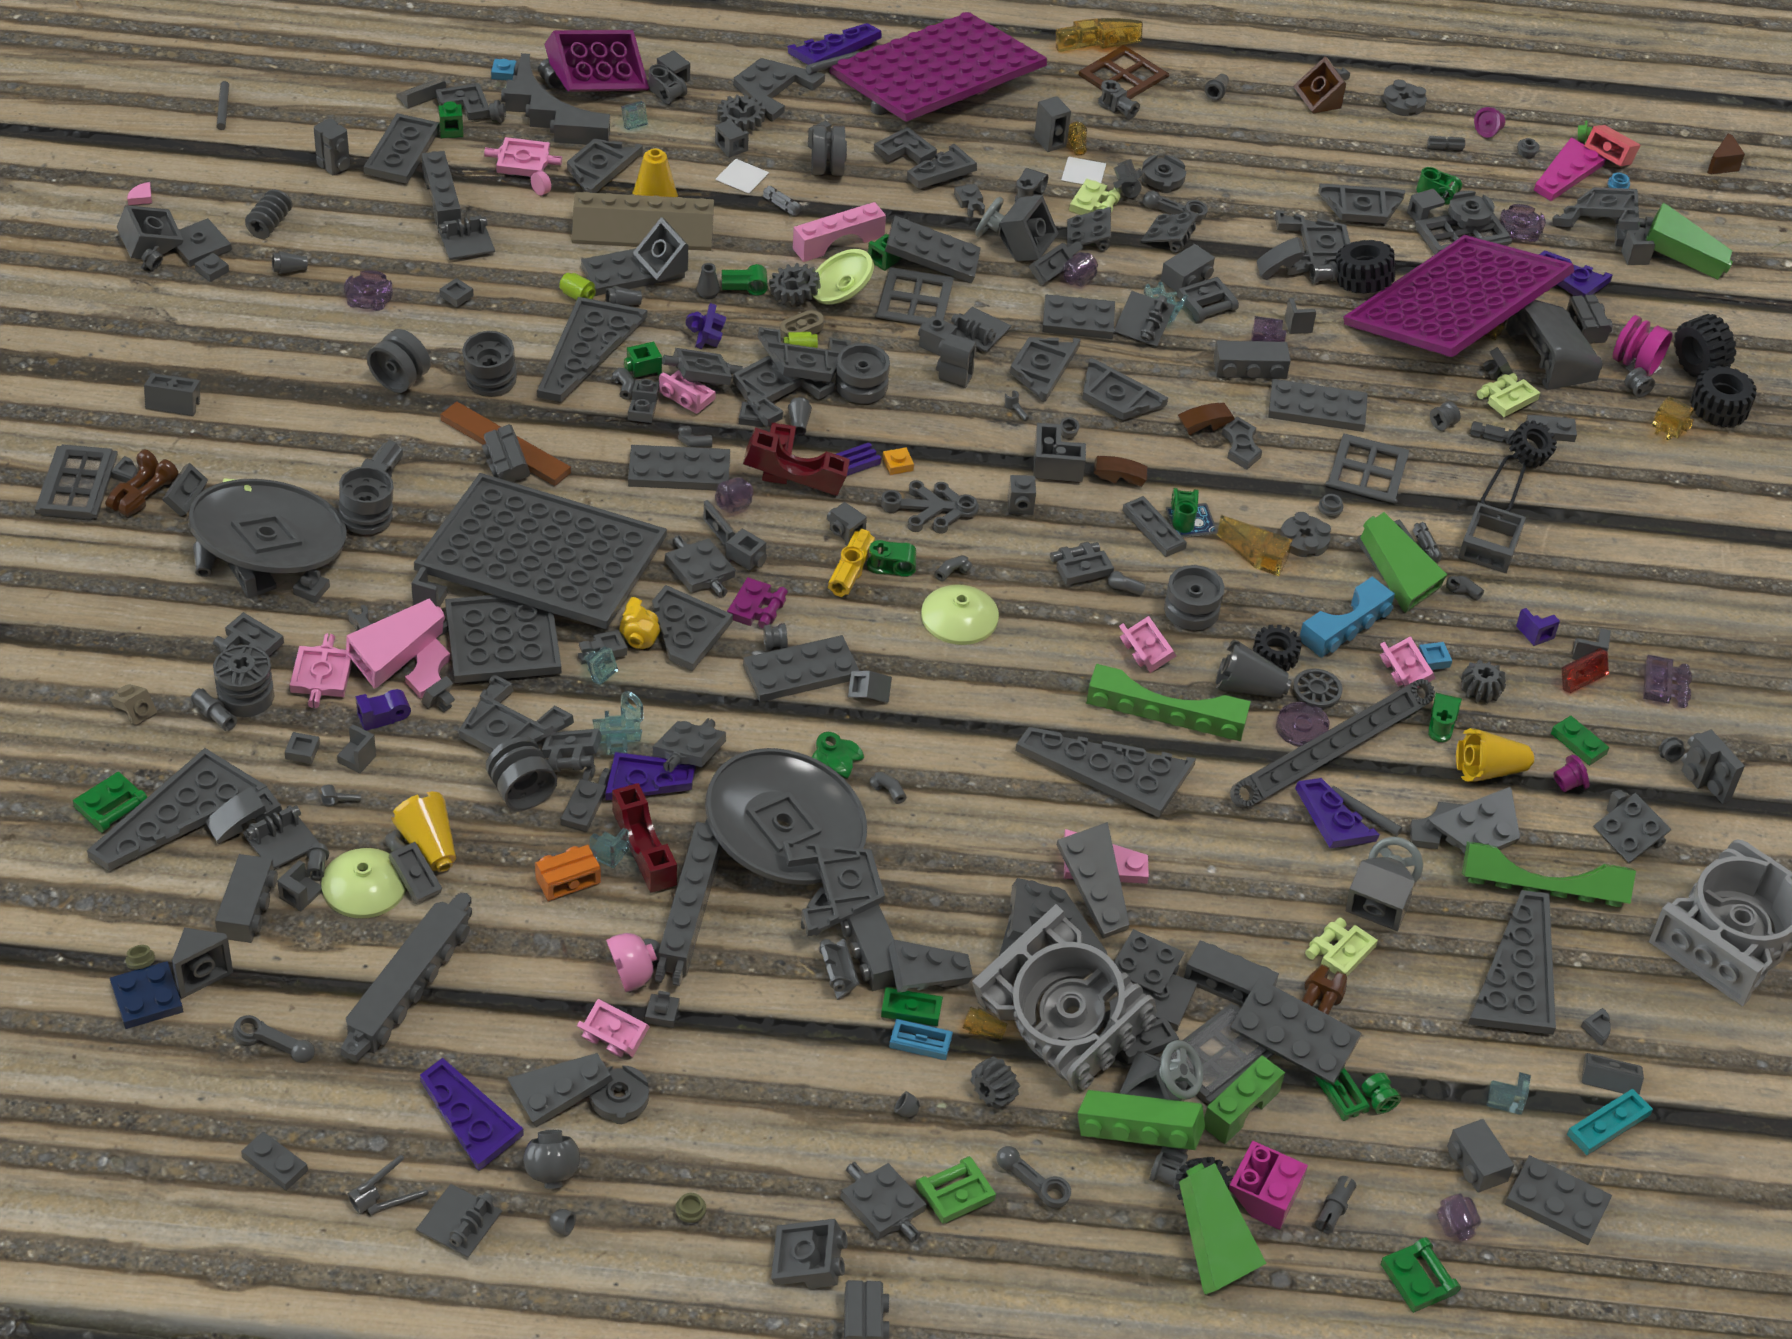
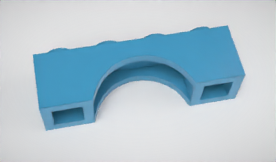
M1372 576L1355 588L1351 603L1354 611L1344 615L1318 612L1303 622L1300 633L1301 642L1321 658L1329 652H1335L1341 644L1347 640L1351 641L1360 631L1369 629L1375 621L1381 617L1388 616L1393 609L1392 603L1395 593Z

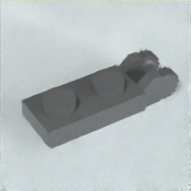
M595 765L585 769L583 778L579 780L561 817V825L588 832L606 794L611 769L604 768L599 783L591 782L596 771Z

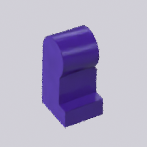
M399 689L390 690L384 695L368 698L366 694L355 696L357 715L363 729L366 731L404 720L411 713L404 692Z

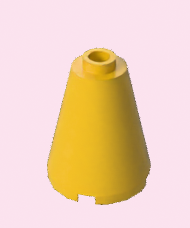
M653 148L645 152L632 194L678 197L668 158L664 151Z
M1475 728L1465 730L1462 733L1466 734L1464 740H1459L1457 744L1456 766L1458 770L1463 771L1464 776H1461V778L1467 782H1476L1526 772L1534 763V753L1528 745Z
M434 791L427 792L428 797L421 799L417 794L399 804L394 809L395 817L391 816V820L409 844L416 842L432 871L445 872L453 866L456 860L445 799L442 794Z

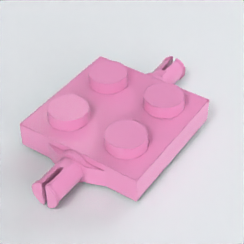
M505 137L503 145L499 149L485 147L484 157L498 158L496 165L497 173L531 177L536 172H544V168L548 164L559 166L562 164V156L549 155V142Z
M328 633L324 635L322 646H299L290 682V693L310 694L308 706L313 708V705L315 708L319 707L321 696H345L352 659L346 653V650L333 647L335 641L333 634H330V637Z

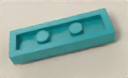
M1631 1089L1570 1127L1567 1136L1586 1155H1589L1649 1117L1653 1108L1634 1089Z

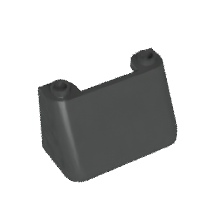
M1534 300L1508 318L1506 330L1509 335L1526 334L1541 355L1539 367L1546 370L1547 378L1543 379L1542 383L1547 390L1598 380L1603 366L1602 360L1572 320L1569 312L1563 307Z

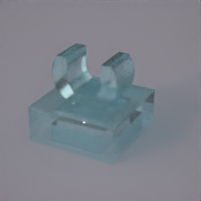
M639 101L621 106L624 128L630 130L648 125L644 102Z
M604 646L598 652L591 651L584 657L588 665L587 669L594 683L601 685L618 671L611 648Z

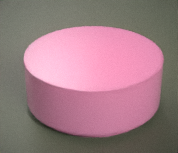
M543 171L532 174L531 185L535 193L540 196L549 193L551 190L549 176Z

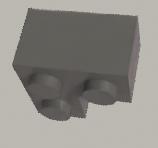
M1037 423L1034 442L1033 476L1039 479L1083 482L1086 443L1062 442V424Z

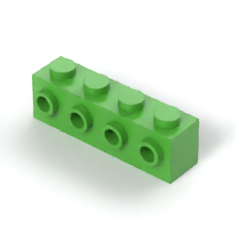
M1088 1090L1077 1113L1081 1136L1196 1150L1205 1128L1203 1106L1201 1103Z

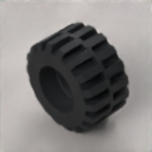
M1360 240L1346 244L1338 250L1336 254L1337 281L1344 290L1361 294L1375 293L1391 286L1395 281V253L1390 245L1384 244L1381 241Z
M1705 314L1678 326L1677 332L1674 335L1675 354L1678 356V361L1680 365H1683L1684 370L1689 372L1691 376L1698 378L1700 372L1706 371L1708 367H1730L1735 360L1736 341H1734V335L1730 331L1729 325L1724 323L1721 317L1717 318L1715 314Z
M1729 366L1708 367L1706 371L1700 372L1690 399L1691 408L1693 411H1696L1695 414L1698 417H1702V420L1705 422H1711L1712 425H1721L1722 427H1727L1728 425L1732 427L1737 426V423L1742 424L1744 420H1747L1757 394L1756 385H1753L1754 381L1748 378L1746 373H1741L1736 368L1732 369Z

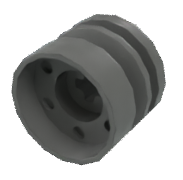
M498 331L478 332L466 340L462 353L468 387L474 393L490 397L502 395L511 390L517 380L515 351L512 340L507 335Z
M367 466L350 469L342 475L339 481V517L345 523L346 529L364 535L381 532L390 525L393 518L392 501L394 486L393 480L388 473L381 469Z
M237 645L223 650L216 657L213 670L217 697L224 704V708L237 717H251L266 711L272 705L275 697L270 658L265 651L256 646Z
M515 737L503 742L490 753L486 760L485 769L508 808L513 810H527L538 806L553 794L557 786L558 778L535 740L529 737Z

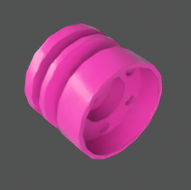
M1634 315L1620 332L1612 359L1617 362L1623 360V364L1629 366L1636 358L1634 369L1641 367L1646 371L1647 376H1652L1668 351L1673 333L1658 325L1649 333L1651 323L1647 320L1642 322L1641 317Z

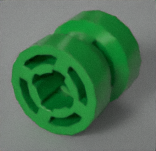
M1383 1072L1369 1077L1361 1087L1366 1097L1371 1098L1372 1107L1378 1114H1384L1393 1110L1401 1102V1096L1396 1089L1390 1086L1391 1081L1387 1074Z

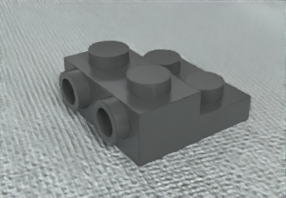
M1712 729L1692 735L1688 740V744L1691 747L1681 758V761L1684 763L1681 771L1697 789L1707 786L1710 792L1722 804L1731 801L1745 765Z
M836 1219L777 1225L771 1274L773 1283L775 1285L805 1282L808 1288L838 1285L839 1276L845 1274V1263L841 1257V1249H846L848 1244L845 1230L840 1228Z

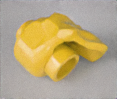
M631 597L622 614L619 632L632 647L640 649L650 648L655 643L660 632L659 619L654 612L646 610L641 606L642 600Z

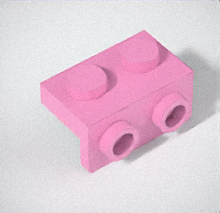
M679 370L671 376L664 372L659 375V392L695 414H698L716 398L715 391L700 382L693 383L683 379Z
M1149 616L1129 629L1126 628L1124 623L1119 626L1123 633L1120 639L1127 649L1131 647L1134 649L1135 653L1132 656L1140 667L1145 665L1150 673L1176 657L1175 652Z
M1411 636L1388 648L1385 642L1380 644L1384 652L1380 654V657L1386 668H1393L1394 672L1391 675L1398 687L1401 685L1405 687L1418 679L1428 680V682L1436 679Z
M597 999L585 1022L579 1021L577 1027L583 1031V1038L596 1045L600 1040L608 1045L606 1050L621 1058L623 1054L633 1058L650 1028L648 1024L600 999Z

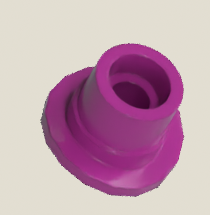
M1481 108L1474 117L1475 129L1482 137H1494L1499 130L1504 128L1505 117L1495 108Z
M1572 754L1566 757L1565 766L1553 773L1557 785L1563 792L1582 786L1584 789L1590 786L1587 768L1576 755Z

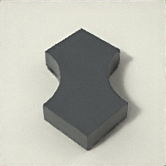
M1235 417V420L1228 423L1222 430V435L1231 444L1227 458L1248 470L1261 458L1262 450L1256 446L1252 438L1256 433V427L1239 417Z
M1438 802L1436 811L1429 817L1412 819L1410 824V842L1416 847L1438 849L1440 840L1446 835L1435 827L1430 830L1425 823L1431 817L1464 804Z

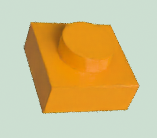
M907 447L883 451L882 459L890 475L914 470V463Z

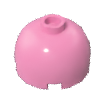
M632 933L618 934L607 939L609 950L625 992L634 991L644 986L652 977V962L657 960L652 944L645 945L641 937Z

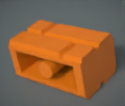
M589 845L582 847L574 846L562 854L556 856L547 855L538 862H535V877L547 901L601 883V869Z

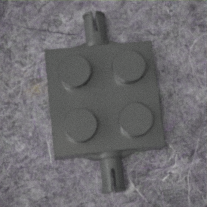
M675 348L673 356L664 354L662 358L663 365L679 368L683 379L693 383L698 381L708 382L715 386H720L721 384L730 385L731 374L734 375L735 372L743 369L742 366L727 363L721 354Z
M681 535L675 536L672 542L678 549L665 553L664 561L691 593L700 589L711 588L719 598L724 597L728 590L721 583L735 577V568L709 538L693 544H687Z
M709 718L699 726L688 721H677L653 745V756L667 759L663 764L667 772H672L680 764L702 767L726 742V732L716 730L714 728L716 725L713 719L709 720Z
M856 1162L850 1163L846 1171L855 1179V1183L844 1188L840 1195V1198L877 1239L890 1232L901 1230L911 1242L917 1240L921 1233L910 1222L914 1217L925 1211L926 1203L889 1163L870 1173H865Z

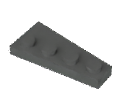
M1108 822L1058 839L1056 845L1102 938L1128 930L1130 924Z

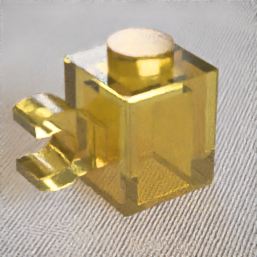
M1668 396L1657 410L1652 425L1656 428L1655 434L1658 435L1659 432L1663 431L1667 433L1666 440H1671L1672 437L1678 439L1684 431L1688 432L1694 422V419L1691 418L1694 408Z

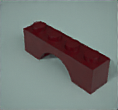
M755 427L746 448L743 465L838 496L847 477L850 459L827 451L814 458L797 457L783 448L779 435Z
M639 783L612 790V812L650 893L677 886V863L668 844L662 845L655 833L648 802Z

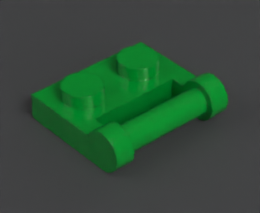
M118 771L73 799V805L97 830L103 833L110 828V824L134 810L148 797L143 790H138Z
M1427 1237L1421 1238L1414 1245L1383 1257L1381 1261V1266L1413 1313L1452 1297L1461 1290L1458 1281L1451 1278L1432 1250L1433 1245ZM1420 1256L1424 1258L1442 1286L1438 1288L1434 1286L1416 1258Z

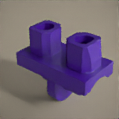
M712 303L709 304L706 315L703 316L700 312L690 313L686 317L685 323L688 329L694 333L699 331L695 345L699 349H702L705 343L717 348L723 333L721 330L724 327L726 317L715 313L717 305Z

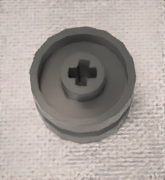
M813 125L812 175H824L826 172V161H829L831 175L844 176L847 158L845 126H833L831 128L830 140H827L825 125Z
M403 329L391 331L381 342L374 345L367 354V364L376 380L385 388L398 393L409 389L416 380L429 371L431 366L429 354L421 341L412 333Z
M854 343L843 348L838 354L836 363V391L844 399L858 404H867L880 400L886 395L888 390V374L890 371L888 354L880 347L868 343Z
M1187 565L1176 569L1169 578L1164 604L1166 617L1173 624L1193 631L1204 630L1213 626L1219 618L1225 588L1222 578L1215 571L1199 565Z

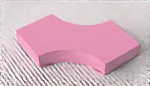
M437 639L433 640L414 656L415 660H417V665L409 675L405 676L406 684L420 699L423 698L426 689L441 680L439 676L440 670L451 660L450 653Z

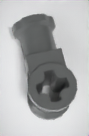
M1114 80L1103 81L1101 85L1102 96L1099 97L1098 104L1113 113L1119 110L1129 120L1134 118L1140 109V104L1126 97L1127 91Z
M1163 1146L1160 1154L1155 1159L1149 1180L1153 1182L1155 1180L1173 1185V1189H1175V1184H1179L1180 1181L1175 1179L1176 1174H1181L1180 1167L1186 1165L1188 1149Z

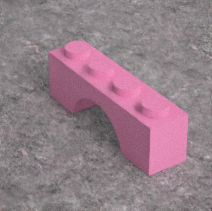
M873 202L795 226L793 229V250L805 262L824 256L828 247L836 239L844 235H858L864 243L879 239L885 235L886 215Z

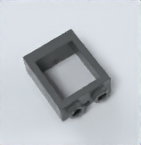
M1478 502L1458 558L1507 574L1526 517ZM1477 526L1512 536L1509 548L1473 537Z

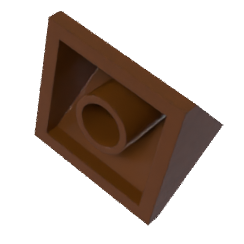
M1325 56L1293 86L1314 114L1341 109L1346 88V82Z

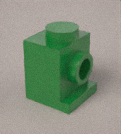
M449 101L445 102L442 106H438L441 139L464 137L461 104L457 105L455 102ZM458 126V128H445V127Z
M887 233L875 242L870 241L868 245V254L873 259L874 265L884 271L902 259L899 256L885 252L889 236Z
M654 341L627 347V358H624L625 369L633 373L634 377L656 373L659 376L662 374V355Z

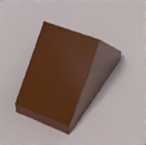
M1728 133L1713 154L1707 171L1708 174L1740 171L1745 153L1733 135Z

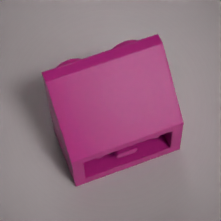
M1252 1140L1229 1185V1190L1252 1218L1280 1230L1302 1187L1308 1165Z

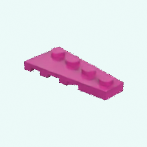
M1571 137L1536 182L1534 191L1553 201L1604 166L1606 158L1599 155L1596 151L1588 149Z

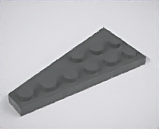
M578 297L538 387L537 397L562 402L647 318V310Z
M204 748L87 850L88 858L110 871L206 824L205 821L219 807L251 786L256 793L267 786Z
M1521 890L1470 1016L1469 1025L1554 1035L1556 1019L1549 893Z

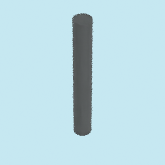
M859 51L809 64L806 66V71L810 74L831 68V66L838 64L840 59H849L859 53Z
M226 81L220 83L216 126L219 130L226 128L229 83Z
M1332 787L1344 799L1343 804L1395 836H1398L1402 831L1400 825L1339 788Z

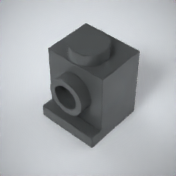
M732 120L715 125V143L729 158L748 151L749 133L747 131H742Z
M846 502L831 509L827 515V520L830 522V530L835 535L843 538L846 546L849 544L855 531L866 530L867 517Z
M742 528L726 542V559L729 562L733 560L748 570L755 566L761 567L767 559L766 542Z

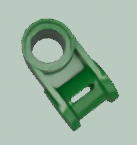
M1425 167L1421 171L1416 190L1420 193L1434 189L1444 199V204L1448 205L1453 195L1462 189V182L1456 176L1441 172L1433 167Z
M1173 488L1171 498L1172 525L1176 531L1189 533L1194 529L1198 510L1199 490L1194 489L1191 492L1179 491L1177 488Z
M876 540L870 544L869 553L871 556L867 561V568L872 573L908 577L915 573L916 548L914 545Z
M1436 692L1428 735L1431 739L1437 742H1447L1451 739L1462 698Z

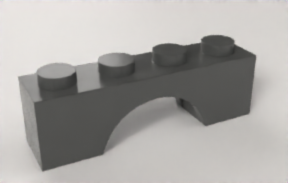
M445 151L422 153L423 177L426 188L430 189L435 222L437 229H440L439 225L443 224L444 221L456 220L457 222V219H461V208Z

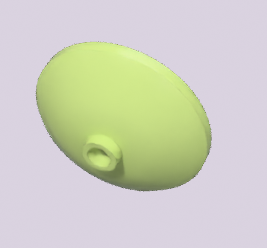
M861 249L845 250L830 257L815 271L819 273L821 288L818 289L817 295L811 294L812 297L822 304H839L853 298L870 281L874 270L873 259L866 251Z
M949 585L941 587L927 596L922 605L921 618L925 628L934 637L951 644L969 645L985 640L995 631L999 612L993 599L985 592L967 585Z
M374 848L354 849L339 855L326 867L324 877L321 880L322 894L327 904L336 912L352 918H371L390 911L402 900L407 888L389 859L390 853Z

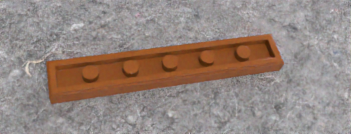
M457 401L440 414L442 422L482 445L486 444L484 439L485 433L498 430L501 427ZM517 436L529 471L532 474L556 486L571 473V466Z

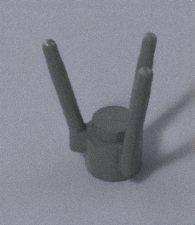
M399 1155L366 1183L347 1193L351 1204L359 1214L367 1210L371 1216L379 1210L428 1195L429 1192L425 1189L385 1202L376 1203V1200L380 1199V1195L374 1184L403 1161V1155Z

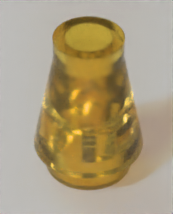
M1073 122L1069 124L1068 141L1073 148L1074 154L1078 156L1084 155L1087 152V128L1081 122Z
M970 1006L962 1028L968 1030V1034L994 1037L1002 1040L1008 1023L1002 1022L979 1006L977 1009Z

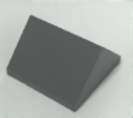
M661 217L633 252L636 258L658 281L688 271V244Z
M184 927L172 959L177 991L181 999L233 973L229 942L226 934Z

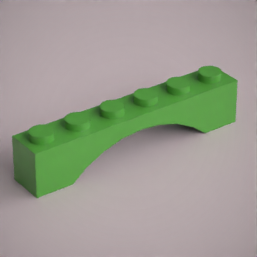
M1100 664L1095 666L1086 704L1237 741L1242 739L1251 701L1227 695L1205 700H1181L1166 697L1140 686L1123 670Z
M1469 841L1466 844L1462 874L1468 877V882L1484 884L1485 880L1496 881L1495 886L1512 889V884L1523 886L1525 891L1539 892L1540 889L1550 890V895L1567 898V893L1578 895V900L1594 902L1595 898L1605 899V904L1622 907V903L1631 904L1636 871L1632 868L1603 864L1591 871L1576 876H1542L1516 866L1493 845Z

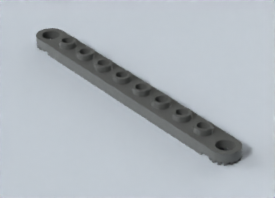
M1418 679L1238 781L1230 790L1232 802L1237 807L1247 808L1265 799L1429 704L1435 697L1434 686H1431L1432 683L1428 682V680ZM1417 686L1425 691L1424 699L1417 696ZM1241 787H1244L1248 790V801L1243 800V798H1240L1241 795H1239V790Z

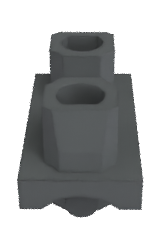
M1131 159L1118 163V166L1114 168L1117 179L1113 182L1115 189L1122 185V192L1126 197L1134 198L1138 196L1142 189L1141 183L1138 180L1143 174L1141 168L1135 170Z

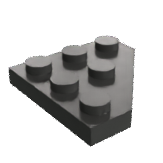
M667 585L652 600V609L659 619L660 633L669 660L691 671L695 669L733 622V614Z

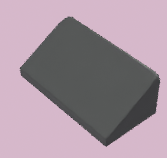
M433 80L397 93L396 97L407 108L436 98V90L446 88V82L444 80Z
M708 500L704 501L703 520L726 547V542L736 532Z
M1585 1053L1582 1071L1583 1084L1623 1094L1634 1089L1640 1094L1644 1080L1642 1066Z

